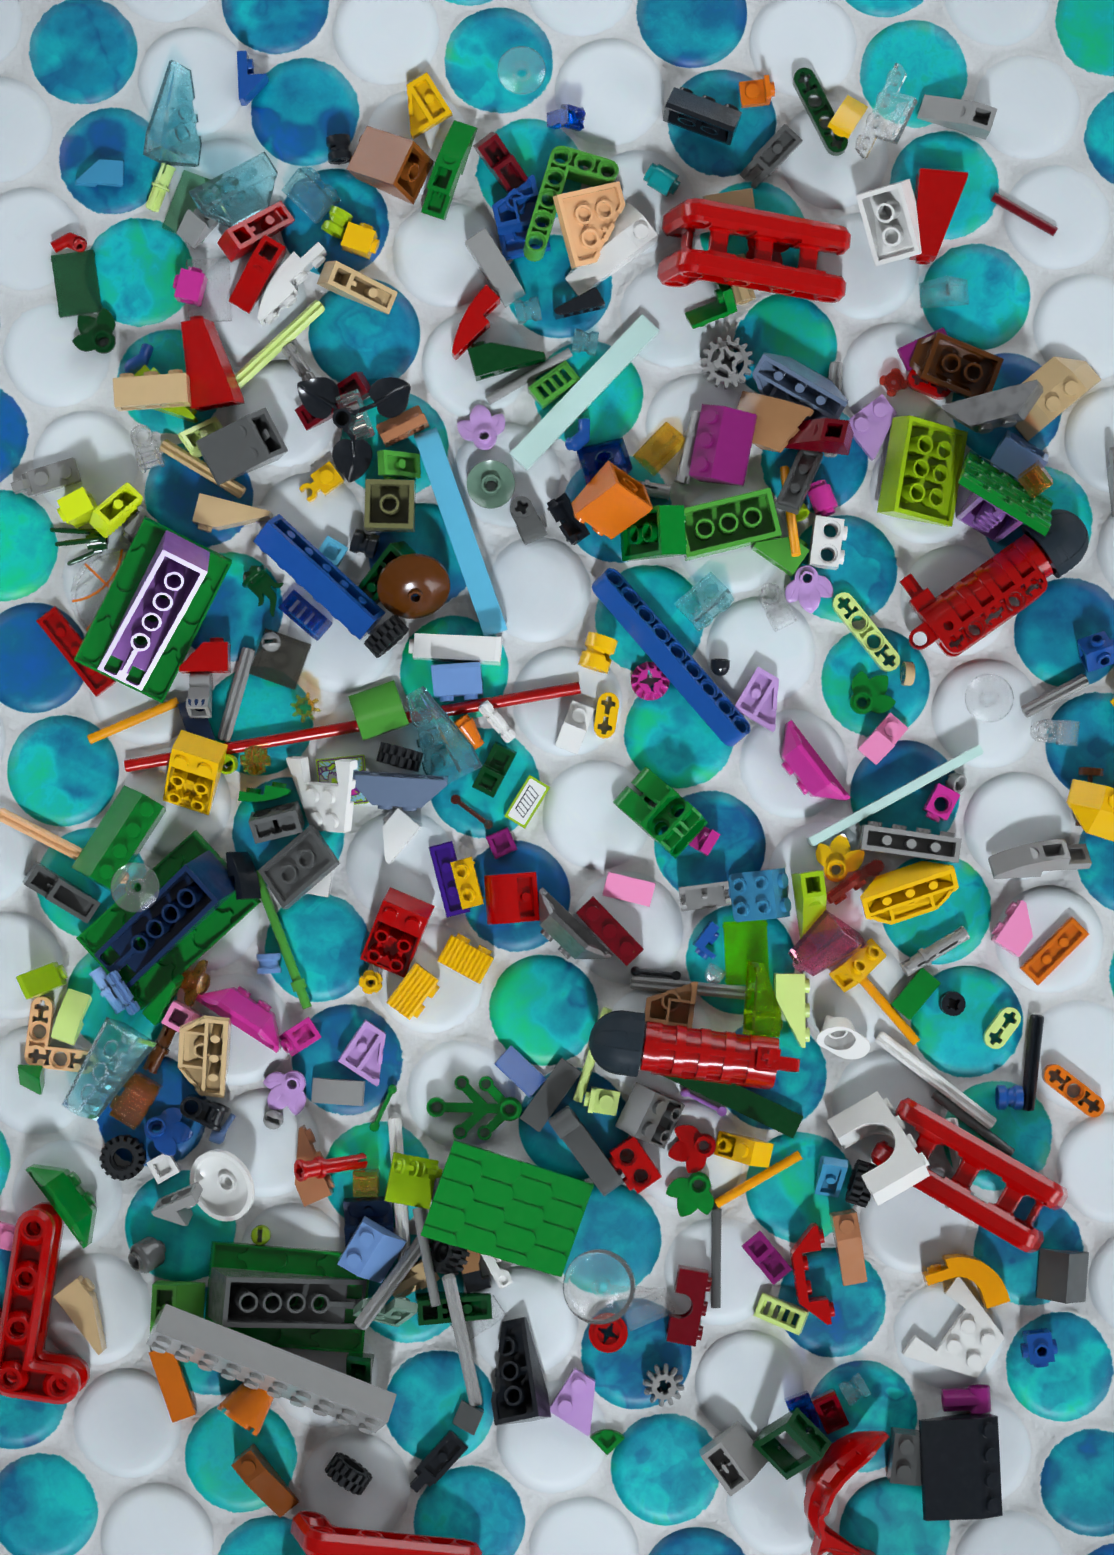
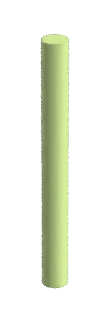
M603 1007L599 1019L605 1014L612 1012V1010ZM590 1048L573 1097L574 1101L580 1103L583 1101L595 1064Z

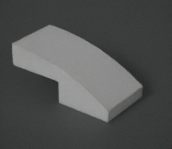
M313 1078L311 1102L364 1106L365 1081Z

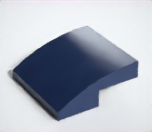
M385 1196L344 1198L345 1247L364 1216L394 1233L393 1203L384 1201Z

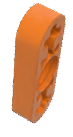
M1049 1064L1043 1069V1081L1084 1114L1090 1117H1098L1103 1113L1105 1109L1103 1099L1064 1068L1056 1064ZM1058 1069L1057 1075L1061 1079L1065 1080L1066 1076L1069 1079L1063 1085L1054 1079L1050 1081L1051 1076L1048 1074L1050 1070L1056 1071ZM1075 1083L1079 1086L1080 1092L1078 1096L1072 1098L1067 1094V1087ZM1085 1096V1098L1092 1102L1097 1100L1096 1106L1098 1109L1096 1111H1088V1104L1081 1101L1079 1105L1077 1102Z

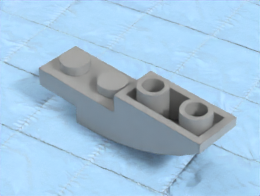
M1065 839L1025 844L999 852L988 858L994 879L1041 877L1043 871L1090 869L1092 864L1086 844H1067Z

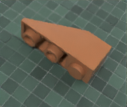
M305 1125L299 1128L297 1160L309 1161L318 1156L323 1157L320 1151L316 1152L313 1145L316 1142L314 1134L310 1128L306 1129ZM330 1173L321 1179L311 1177L302 1182H299L295 1177V1186L304 1207L333 1193L332 1188L335 1187Z

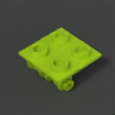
M393 1152L384 1201L430 1209L435 1180L442 1176V1169L438 1167L439 1161Z

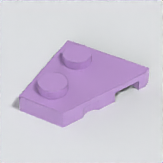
M757 667L735 704V707L742 715L771 732H774L776 729L779 679L762 668Z
M365 1019L338 1058V1062L375 1086H378L386 1033Z

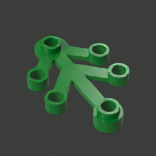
M460 1075L455 1079L454 1085L458 1090H462L473 1103L445 1102L440 1097H433L426 1106L427 1112L432 1117H440L444 1112L473 1113L462 1124L454 1127L453 1135L456 1139H464L468 1131L487 1113L497 1114L487 1125H482L478 1128V1137L481 1140H488L492 1132L505 1120L514 1121L518 1119L522 1112L520 1101L514 1097H505L496 1088L493 1079L489 1076H483L480 1079L479 1087L483 1091H488L497 1103H487L469 1084V1079L464 1075ZM458 1079H465L466 1086L459 1087L457 1084ZM484 1079L490 1080L491 1086L489 1088L482 1086L481 1082ZM434 1102L441 1104L439 1111L433 1110L432 1104ZM506 1105H513L515 1108L514 1112L507 1113L505 1111ZM462 1127L465 1130V1134L458 1136L456 1134L457 1128ZM487 1128L489 1135L487 1137L481 1136V1129Z

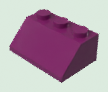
M702 404L689 476L699 482L744 486L757 415L726 406Z

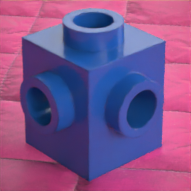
M1105 631L1077 640L1079 659L1087 672L1114 664V639H1109Z
M1047 1328L1022 1331L1024 1343L1020 1344L1022 1358H1026V1361L1036 1368L1049 1366L1048 1362H1055L1054 1354H1058L1056 1340L1052 1339L1051 1331Z

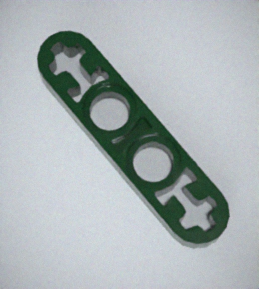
M809 68L798 69L793 77V86L825 149L829 154L839 156L845 152L848 139L834 134L836 141L841 140L842 143L840 149L836 146H831L833 142L830 134L832 129L821 127L819 119L824 116L832 119L835 113L813 71ZM800 75H803L804 78H810L807 83L810 91L804 94L807 90L805 83L798 82ZM816 95L820 97L822 103L818 107H812L808 103V98Z

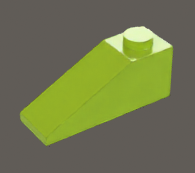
M52 962L21 974L16 979L27 1000L43 996L66 985L68 975L62 964L58 965V962Z

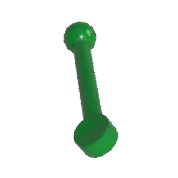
M393 1084L388 1086V1094L375 1121L370 1124V1130L373 1132L378 1131L380 1127L379 1122L392 1095L397 1092V1087Z

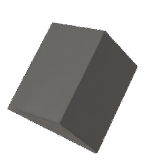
M1039 1248L1036 1298L1065 1304L1085 1302L1089 1252Z

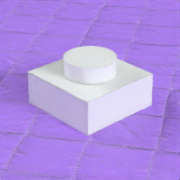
M161 1154L146 1163L158 1184L181 1171L173 1156Z

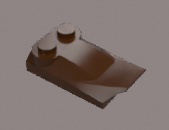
M936 332L929 337L917 341L909 366L917 373L919 378L965 398H970L992 392L1004 359Z

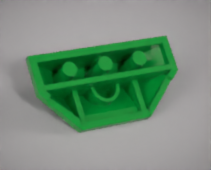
M33 1164L25 1169L84 1249L91 1244L97 1207L94 1205L96 1200L89 1191L85 1192L80 1186L82 1182L74 1171L70 1172L69 1169Z

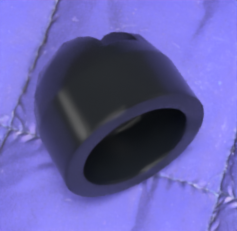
M711 659L710 667L712 672L717 676L725 675L730 668V660Z

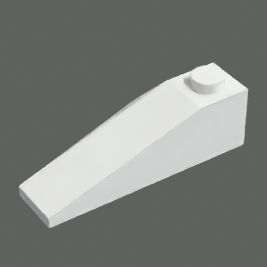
M627 203L622 213L618 215L614 223L615 227L600 251L601 255L598 261L590 265L573 268L566 276L565 280L577 296L596 287L657 242L658 234L644 215L630 203Z

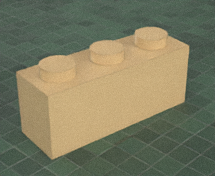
M169 370L168 374L159 375L156 371L144 372V376L122 373L119 374L118 378H113L114 406L118 411L191 406L190 378L187 373H183V370Z

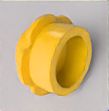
M367 970L359 978V986L363 988L362 990L366 994L377 993L382 988L381 982L383 978L380 973Z

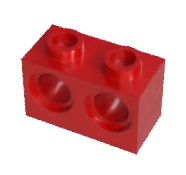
M629 1136L609 1150L612 1155L608 1158L616 1171L621 1169L626 1177L623 1178V1181L630 1191L635 1189L637 1193H640L662 1177L637 1138ZM623 1149H630L634 1155L631 1160L623 1161L620 1158V1152ZM644 1169L647 1172V1178L644 1181L635 1180L633 1176L636 1170Z

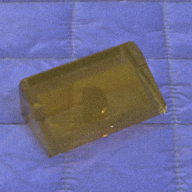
M665 422L633 457L651 475L655 476L683 448L685 438L668 422Z

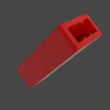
M919 169L916 177L915 200L922 253L910 257L909 260H915V263L921 265L934 262L967 181L968 172Z
M192 316L189 318V321L181 322L186 373L190 378V408L202 412L245 404L214 322L204 319V316Z

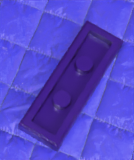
M453 841L429 847L446 917L471 912L470 908L462 910L450 862L457 861Z

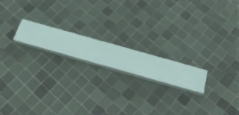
M642 314L510 452V456L528 471L650 343L660 330Z
M980 745L972 747L806 838L809 845L815 846L982 755L984 751Z

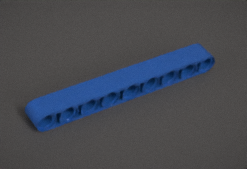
M608 568L592 584V590L718 738L725 745L732 747L749 734L751 727L748 721L625 578L613 568Z

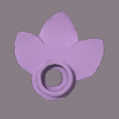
M479 404L472 409L470 420L458 421L457 428L464 440L473 441L474 445L481 450H489L496 444L497 436L504 431L505 418L503 414L491 416L490 411L485 406ZM483 435H488V438L485 440H482L480 437Z
M803 565L796 570L794 580L787 584L785 598L788 603L799 600L804 610L813 613L818 608L821 597H833V587L828 578L818 575L815 568ZM805 574L811 575V578L808 582L803 581V576Z
M295 1070L288 1071L285 1074L273 1072L265 1078L263 1083L271 1089L267 1098V1104L270 1109L279 1110L288 1106L294 1115L299 1114L303 1110L307 1099L303 1091L306 1086V1080L302 1073ZM294 1080L297 1086H291L289 1081Z

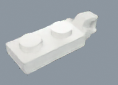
M481 1254L499 1289L513 1283L509 1270L498 1265L502 1261L501 1259Z

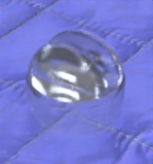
M709 963L705 971V979L713 984L720 983L726 975L722 968L712 963Z

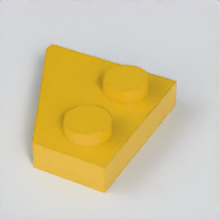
M427 72L407 84L410 132L413 139L453 116Z

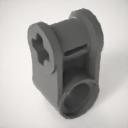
M523 496L516 497L511 503L510 513L522 541L527 545L546 536L547 531L531 501ZM517 503L527 506L525 514H522L521 511H515L518 506Z

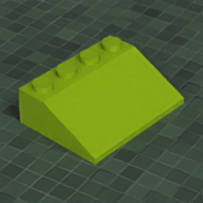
M911 415L893 417L877 513L952 527L959 489L958 481L962 470L968 432Z

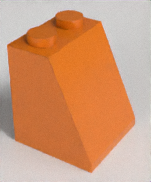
M610 461L605 463L571 503L574 511L573 515L579 522L583 524L585 522L588 523L598 535H605L611 540L653 509L645 486Z

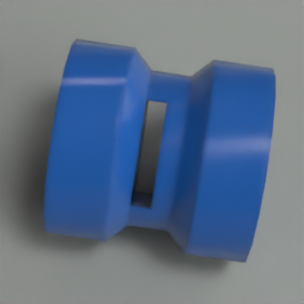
M997 1085L995 1089L997 1110H1005L1008 1105L1014 1110H1022L1024 1105L1022 1085H1014L1009 1089L1005 1085Z

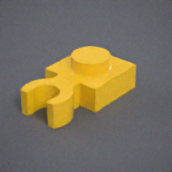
M329 461L310 475L314 480L312 483L302 484L299 490L301 493L306 489L312 490V495L307 498V501L310 503L317 498L318 492L322 491L326 496L341 485L344 480Z

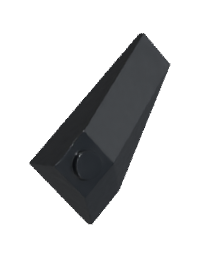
M521 1317L503 1321L498 1349L500 1353L498 1369L495 1370V1377H497L495 1392H492L491 1398L494 1424L498 1426L550 1418L548 1392L527 1318Z

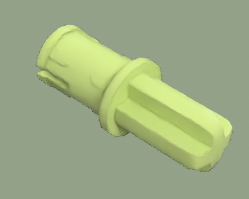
M161 163L156 180L151 183L153 188L146 203L147 209L153 212L160 210L166 192L170 191L168 187L176 168Z

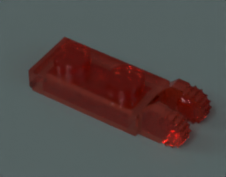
M875 859L865 864L826 893V903L831 904L834 902L837 905L847 898L845 893L852 888L856 891L867 883L865 879L868 876H878L885 868L884 862Z

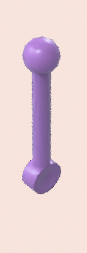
M686 1087L680 1091L683 1097L688 1096L717 1111L719 1116H724L727 1113L724 1106L718 1107L691 1093Z

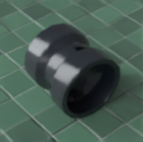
M348 134L327 136L326 144L330 148L328 162L334 165L349 163L352 157V153L348 148L350 136Z
M356 529L349 551L356 554L361 552L366 557L373 559L378 548L380 536L376 534L368 535L365 534L364 530Z

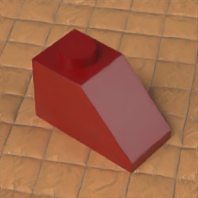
M210 638V642H203L179 666V672L182 674H189L191 672L231 673V644L224 642V638Z

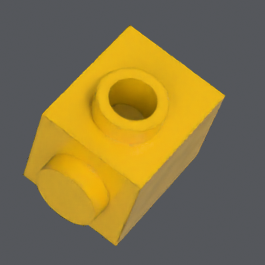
M348 222L341 241L342 250L370 259L372 253L376 254L380 240L377 239L376 231L373 230L374 227L366 223L357 225Z

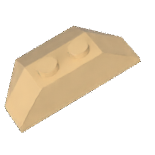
M1052 357L1022 382L1025 383L1037 379L1043 386V393L1025 420L1017 422L1014 427L1028 442L1100 382L1101 378L1086 361Z
M204 1015L180 1026L178 1069L201 1096L224 1098L230 1055V1018Z

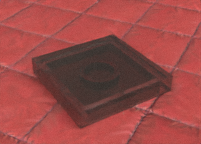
M265 628L263 635L268 632L276 633L281 639V646L275 652H268L262 647L260 642L249 674L296 690L312 645ZM276 639L264 640L265 644L277 643Z

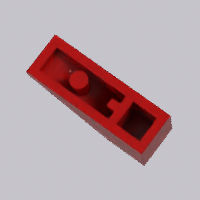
M279 201L225 230L217 243L232 263L253 251L264 234L271 238L292 224L295 219L283 202Z

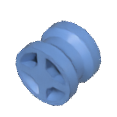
M281 953L256 954V959L259 961L257 974L281 973L278 961L281 958Z

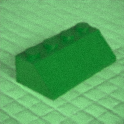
M124 785L71 868L114 893L166 812L164 806L143 793Z

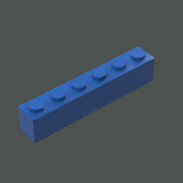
M280 514L267 521L253 542L259 546L262 552L269 555L282 570H285L299 586L310 593L315 601L323 605L335 619L339 620L359 640L370 633L386 613Z

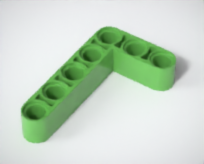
M556 146L552 150L525 239L523 253L528 260L540 261L545 255L557 214L553 197L563 193L566 180H572L592 187L616 182L619 168L615 161L566 146ZM556 159H562L565 163H559ZM579 166H586L588 170H582ZM602 173H609L611 177H606ZM556 180L559 182V184L555 185L550 183L549 181ZM544 201H549V202H551L553 205H552V206H546V205L543 204V202H544ZM537 223H544L546 227H539ZM537 244L541 248L533 249L530 245Z

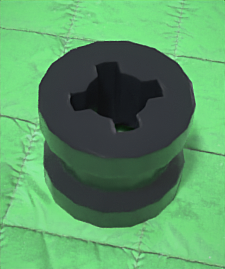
M947 991L940 996L939 1007L943 1013L957 1016L964 1011L966 1002L960 993Z

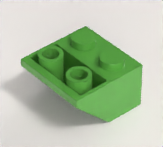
M166 1280L154 1282L152 1284L150 1332L157 1315L165 1304L204 1318L206 1282Z

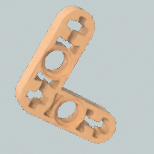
M47 996L35 998L31 1004L24 1054L26 1063L43 1066L46 1069L87 1073L93 1070L97 1064V1058L93 1052L50 1046L55 1004ZM42 1000L45 1001V1005L49 1006V1009L43 1012V1018L47 1017L48 1022L43 1020L35 1021V1017H40L41 1009L37 1008V1004H41ZM38 1024L43 1025L46 1029V1035L43 1038H37L33 1033L34 1027ZM39 1049V1054L47 1055L48 1050H51L49 1064H46L48 1059L44 1058L38 1059L35 1062L34 1057H31V1053ZM57 1052H64L66 1054L67 1062L65 1065L60 1066L55 1063L54 1057ZM72 1053H75L74 1058L81 1059L84 1055H87V1059L91 1060V1064L83 1068L82 1063L75 1062L73 1063L74 1067H70L73 1060Z

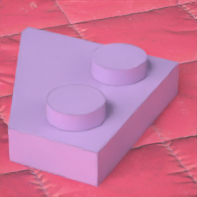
M883 394L848 420L854 433V440L871 461L875 459L891 427L892 419L897 414Z
M574 1367L550 1405L551 1413L589 1436L591 1430L595 1380Z

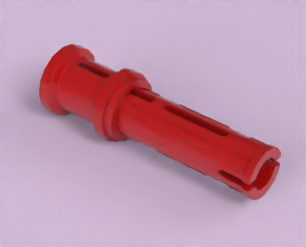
M364 1153L329 1159L318 1156L309 1161L298 1159L294 1163V1174L299 1182L311 1177L321 1179L328 1173L365 1169L368 1162H358L361 1159L367 1158Z

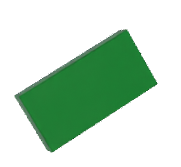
M921 968L892 1001L891 1006L908 1020H911L941 983L924 968Z

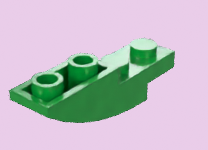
M454 120L426 187L428 192L421 210L422 213L444 221L446 220L460 174L463 175L478 128Z

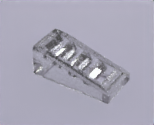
M358 389L335 398L339 409L355 401L358 403L345 408L355 410L364 407ZM367 411L357 414V422L349 427L355 436V441L374 436L375 432Z

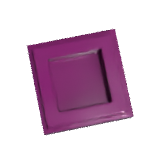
M508 827L486 836L495 859L518 850Z

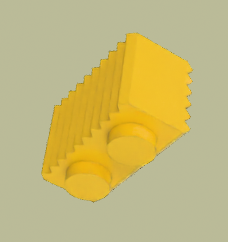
M460 933L456 937L451 935L437 961L480 984L494 960V957L490 956L492 951L480 944L478 948L470 945L471 939Z
M415 963L386 1003L409 1020L413 1016L418 1018L425 1008L422 1004L427 996L432 999L439 990L440 986L437 985L439 979L418 963Z

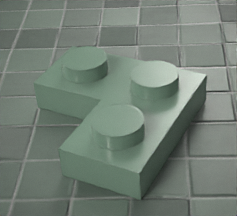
M397 1297L387 1305H384L373 1321L399 1327L417 1314L418 1304L410 1302V1299L406 1297ZM365 1298L354 1306L353 1316L358 1317L371 1298Z

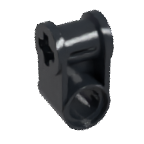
M195 1094L188 1095L180 1104V1112L184 1117L215 1131L221 1130L220 1124L224 1114L230 1109L221 1103ZM189 1100L197 1102L198 1111L194 1113L189 1112L186 1109V1102ZM215 1111H217V1114H216L214 1120H212V1118H213V1116H214V1114H215Z

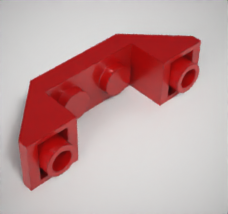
M810 1223L790 1250L796 1297L800 1305L829 1325L832 1324L831 1317H835L833 1302H829L827 1296L808 1298V1295H812L810 1280L805 1278V1271L809 1270L807 1256H802V1253L820 1251L821 1243H825L823 1229H818L816 1223Z

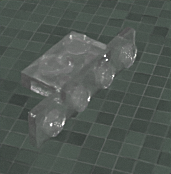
M895 63L893 69L888 73L887 82L877 96L876 105L872 113L866 119V126L856 140L855 149L861 158L867 159L876 139L898 144L918 102L915 97L898 93L907 75L899 63Z

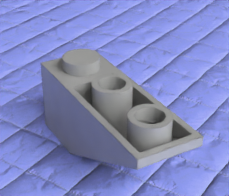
M924 94L917 118L986 140L991 131L997 108L975 101Z

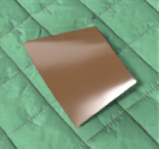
M742 391L737 406L738 410L757 415L752 444L760 449L779 453L788 445L789 440L799 431L798 427L807 416L811 417L814 412L813 409L800 404Z
M694 981L646 998L645 1023L646 1021H651L664 1025H682L692 1028L698 982Z

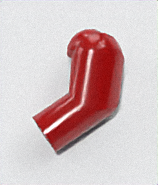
M67 233L50 242L56 253L65 248L83 252L87 247L86 240L74 233Z

